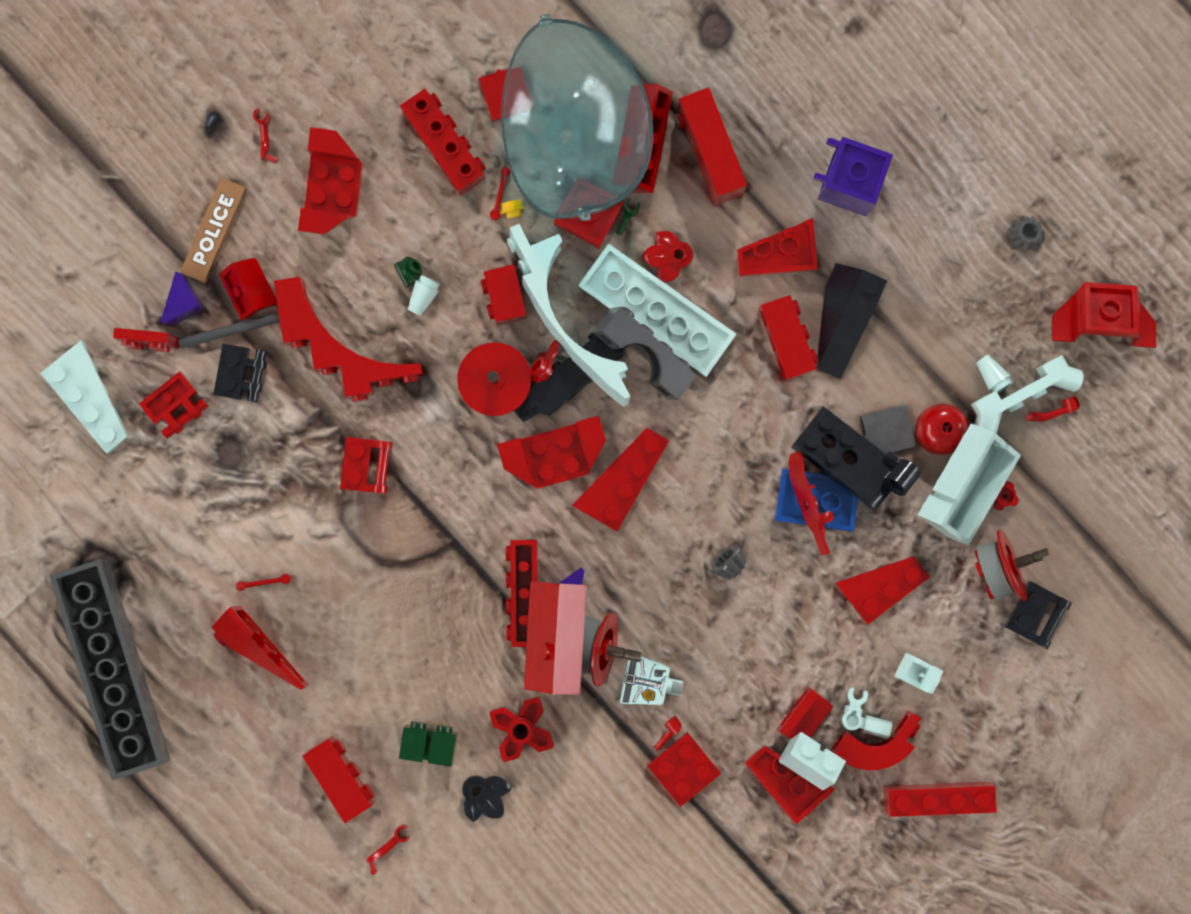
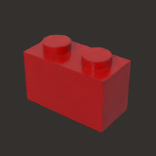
M514 264L483 271L485 279L480 281L483 294H489L491 304L486 305L490 320L495 319L498 326L527 319Z

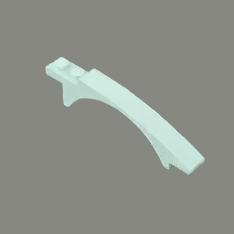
M520 224L510 227L507 243L511 252H516L520 259L518 264L524 275L522 276V287L544 325L570 358L605 393L623 407L627 406L630 395L622 381L626 378L625 372L628 371L625 362L605 359L580 347L560 327L550 307L547 280L551 267L561 252L560 245L562 239L560 235L557 234L530 246Z

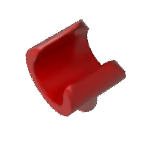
M673 716L664 723L668 731L654 746L657 751L672 736L679 733L682 724L676 716Z

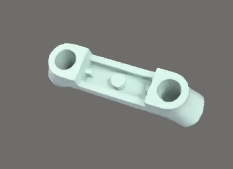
M1060 355L1036 368L1041 378L1001 399L997 391H994L970 404L977 415L974 425L997 433L1004 410L1009 409L1011 413L1024 406L1023 400L1030 396L1033 400L1048 393L1045 388L1050 385L1075 392L1082 386L1084 374L1082 370L1068 366L1063 355Z

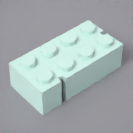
M970 424L941 476L936 481L932 489L935 493L933 495L929 494L918 515L945 536L969 546L1021 455L1010 445L1006 444L995 432Z

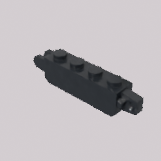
M593 332L588 336L590 341L582 346L583 349L605 359L618 361L623 357V348H609ZM570 356L563 363L558 360L552 365L553 373L546 381L542 380L539 383L531 382L527 398L514 412L523 423L540 413L550 416L593 380Z

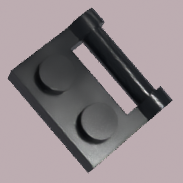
M1028 581L1026 584L1027 600L1023 601L1019 597L1004 627L1048 650L1051 645L1050 639L1065 610L1070 609L1072 602L1032 581ZM1049 602H1052L1056 606L1041 635L1038 636L1034 634V631Z

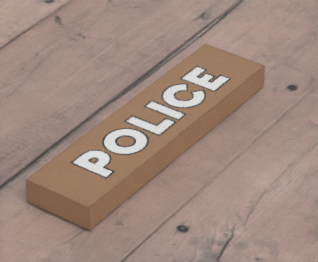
M221 177L181 268V274L206 284L247 191L246 187Z

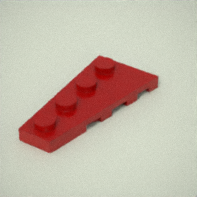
M646 428L572 506L611 529L618 531L669 440Z

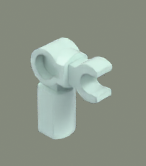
M850 687L847 691L849 705H845L844 713L840 718L843 728L846 730L860 728L862 733L889 739L892 722L868 715L862 718L863 709H861V704L866 702L868 692L863 691L861 698L856 700L853 697L854 688Z

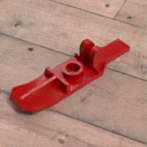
M794 452L790 454L788 461L789 478L805 522L814 535L820 555H826L830 551L825 540V523L831 522L834 519V515L830 511L819 514L817 499L811 492L815 485H809L804 473L803 456L800 452Z

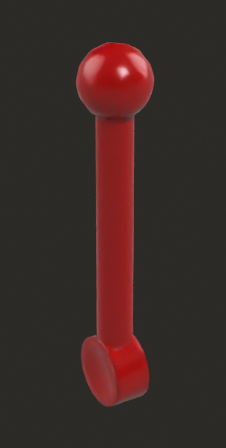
M508 167L501 169L502 179L494 209L490 212V217L493 220L500 218L499 208L507 177L511 174V170Z
M283 574L278 578L247 583L238 581L236 589L244 591L246 588L280 582L288 584L291 581V577L288 574Z

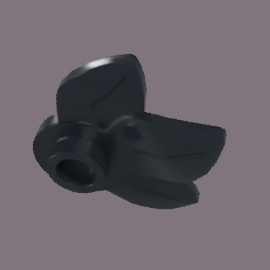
M478 775L468 777L462 785V793L465 797L463 811L467 818L473 822L481 814L489 818H501L504 815V805L500 797L511 790L510 784L499 776H490L485 779ZM474 786L480 787L478 793L471 792Z

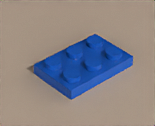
M782 468L774 521L807 525L789 478V469ZM804 472L809 485H815L811 492L817 499L819 514L830 511L834 515V519L831 522L825 523V528L854 532L858 498L828 475Z

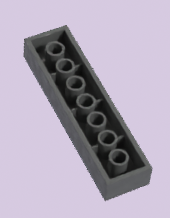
M99 559L49 575L111 779L122 778L170 761V755L109 559Z

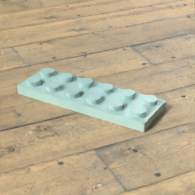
M610 244L606 246L578 285V288L608 309L621 306L631 310L635 315L634 319L651 328L654 332L653 336L658 341L667 343L673 349L672 353L677 358L687 361L691 368L704 377H707L736 336V333Z

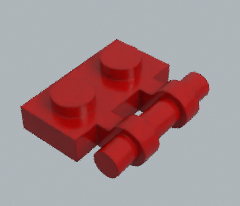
M181 371L139 403L140 407L155 425H158L163 420L167 422L168 426L161 431L167 439L175 433L178 435L184 430L183 427L192 419L197 420L202 416L201 412L209 407L203 398L196 404L190 400L198 392ZM183 405L187 411L175 419L172 413Z

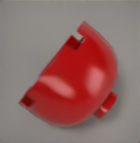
M946 403L934 404L924 409L917 417L915 437L919 445L926 452L935 455H949L955 452L963 435L966 433L968 421L964 413L957 407Z

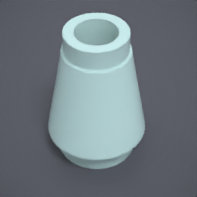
M421 275L419 280L415 281L408 310L422 316L423 312L439 293L437 289L440 284Z
M986 355L976 363L989 391H997L999 394L1013 383L1010 379L1011 375L990 355Z

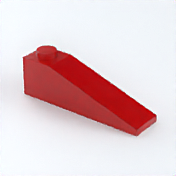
M241 605L229 607L211 627L215 631L213 636L222 646L227 645L232 650L300 690L309 685Z

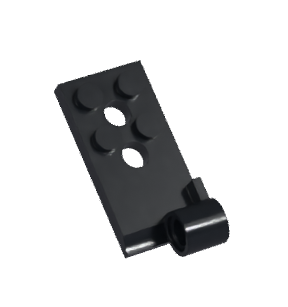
M824 406L791 446L796 452H800L804 458L874 512L891 491L899 496H905L921 475L920 470L915 464L906 459H899L890 451L885 454ZM822 438H831L834 442V447L826 448L822 444ZM843 454H852L855 458V464H847L843 460Z

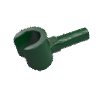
M631 198L625 202L623 209L625 214L616 231V234L622 236L631 217L636 216L639 212L640 203H638L635 210H630L627 207Z

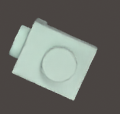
M905 653L895 677L929 694H933L940 682L943 670Z

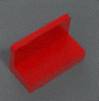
M256 258L231 263L219 273L241 321L249 319L261 309L277 304L276 297Z
M807 687L777 727V730L789 739H792L801 732L811 738L832 710L833 705L813 689Z

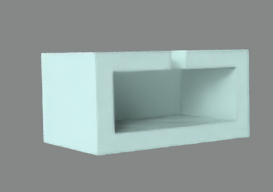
M801 732L789 740L778 762L821 790H824L835 784L846 761L827 748L822 751L819 750L821 745Z

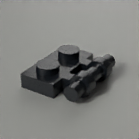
M222 344L213 395L241 400L242 391L246 390L249 391L247 401L257 403L259 393H262L263 389L261 380L263 370H266L267 362L265 361L267 351L256 349L255 359H249V348ZM247 367L253 368L251 382H244Z

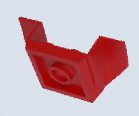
M310 127L307 151L311 156L304 208L300 207L298 231L324 235L345 220L357 217L363 164L337 131Z
M1084 282L1077 292L1052 316V341L1076 342L1080 334L1132 337V347L1156 348V322L1140 302L1138 287L1134 285Z
M598 415L562 428L499 443L497 447L504 470L540 489L588 475L606 439Z

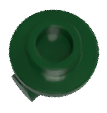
M405 257L394 264L405 288L414 285L415 281L419 280L422 275L421 264L412 257Z

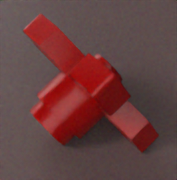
M539 696L524 700L519 715H516L505 706L489 712L493 727L508 733L499 746L503 762L518 759L526 743L538 752L554 747L550 731L535 725L544 713ZM519 724H524L527 727L525 733L517 731Z

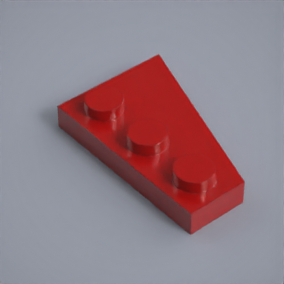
M813 218L737 249L739 277L817 271Z
M911 556L835 582V584L865 624L868 625L929 579L930 576L915 556Z
M763 745L743 763L789 819L797 825L835 789L829 786L821 790L778 762L781 755Z

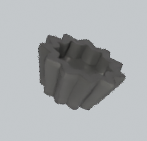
M1022 215L1020 220L1012 221L1013 227L1008 228V232L1011 234L1008 240L1014 242V249L1021 247L1023 252H1026L1028 249L1035 251L1037 244L1043 243L1042 236L1045 234V231L1041 228L1042 223L1036 222L1034 216L1028 218Z
M737 544L729 545L726 550L721 551L720 555L714 559L715 562L711 565V573L729 580L741 573V570L745 567L746 560Z

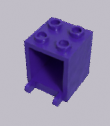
M842 137L840 141L828 138L826 144L836 149L834 150L826 175L815 173L814 180L823 183L817 199L867 216L876 205L893 154L846 137Z

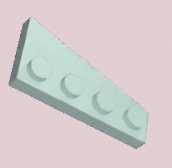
M80 340L42 371L41 375L105 453L110 454L126 441L129 436L116 408L108 396L109 393L100 379L96 365L87 351L88 348L85 342Z

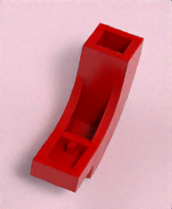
M907 711L889 739L875 744L861 742L843 730L830 751L845 760V764L862 770L889 768L905 759L915 748V746L907 742V739L909 737L913 738L921 726L918 724L921 718Z

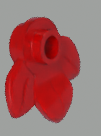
M660 231L656 233L657 244L647 248L642 255V259L648 265L657 268L656 277L662 282L667 283L675 280L679 276L681 268L687 267L692 262L694 253L691 246L685 242H680L676 234L670 231ZM679 250L684 252L682 259L676 258V253Z
M557 340L552 342L547 352L538 353L537 360L532 364L529 371L531 382L539 383L542 380L546 381L552 375L553 360L560 347Z

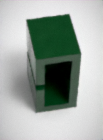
M411 721L410 725L406 724L403 727L399 759L416 762L428 760L429 764L452 767L458 732L452 731L453 727L437 725V729L427 728V723Z

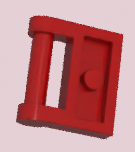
M346 437L340 489L387 494L388 486L385 485L389 451L393 448V442ZM372 448L379 449L375 485L368 484Z

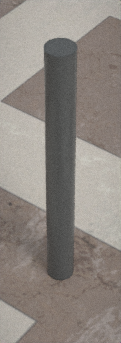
M276 312L179 338L180 348L280 323L279 313Z

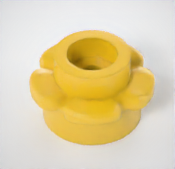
M521 199L508 201L501 204L502 212L500 214H505L507 219L522 216L521 211L525 209V206L522 205Z

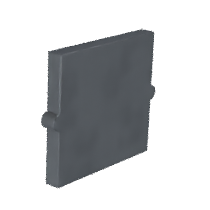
M906 405L861 416L865 431L863 437L885 454L888 451L892 453L916 447L912 431L914 425L910 423Z

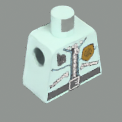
M641 656V662L628 660L620 703L663 705L665 694L681 696L683 681L668 678L670 667Z

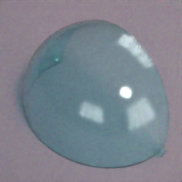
M550 14L541 15L540 21L525 34L518 44L506 74L502 98V134L505 153L514 181L531 207L550 218H580L581 221L589 220L592 215L617 205L633 192L644 177L653 148L651 109L645 89L635 69L625 55L608 38L584 24L564 19H553Z

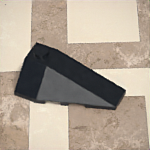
M838 263L835 264L824 289L822 324L817 357L818 364L816 367L818 370L841 379L881 297L887 280L863 269Z

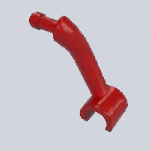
M257 108L253 112V118L260 126V158L263 161L267 159L277 164L278 158L268 155L269 135L267 124L271 120L270 114L267 112L263 120H258L260 109Z
M1073 396L1062 400L1064 406L1059 409L1045 413L1029 412L1026 420L1032 422L1048 421L1078 410L1080 403L1078 398Z
M406 824L399 825L395 830L394 837L367 858L366 863L370 864L372 875L377 874L374 861L386 855L399 842H406L410 838V836L401 837L399 835L400 829L408 827Z

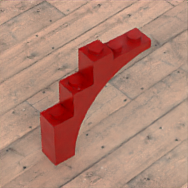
M301 277L274 281L283 343L287 346L291 345V349L307 347V343L310 342L314 370L322 372L323 376L337 374V369H341L346 398H352L353 402L366 401L369 395H374L373 384H377V388L389 387L393 385L392 381L403 380V384L419 381L418 377L424 376L423 366L420 363L392 364L378 362L358 355L341 345L329 334L317 318L309 301L304 280Z

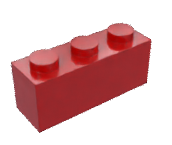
M791 295L760 305L758 310L784 382L814 372L817 369L818 358L815 350L809 349L807 340L810 339L806 325H801L798 315H801L797 300L792 301Z
M331 736L302 755L345 824L370 808L375 803L373 800L375 794L368 784L364 785L360 780L359 775H361V772L353 761H348L344 754L347 750L341 740H335Z

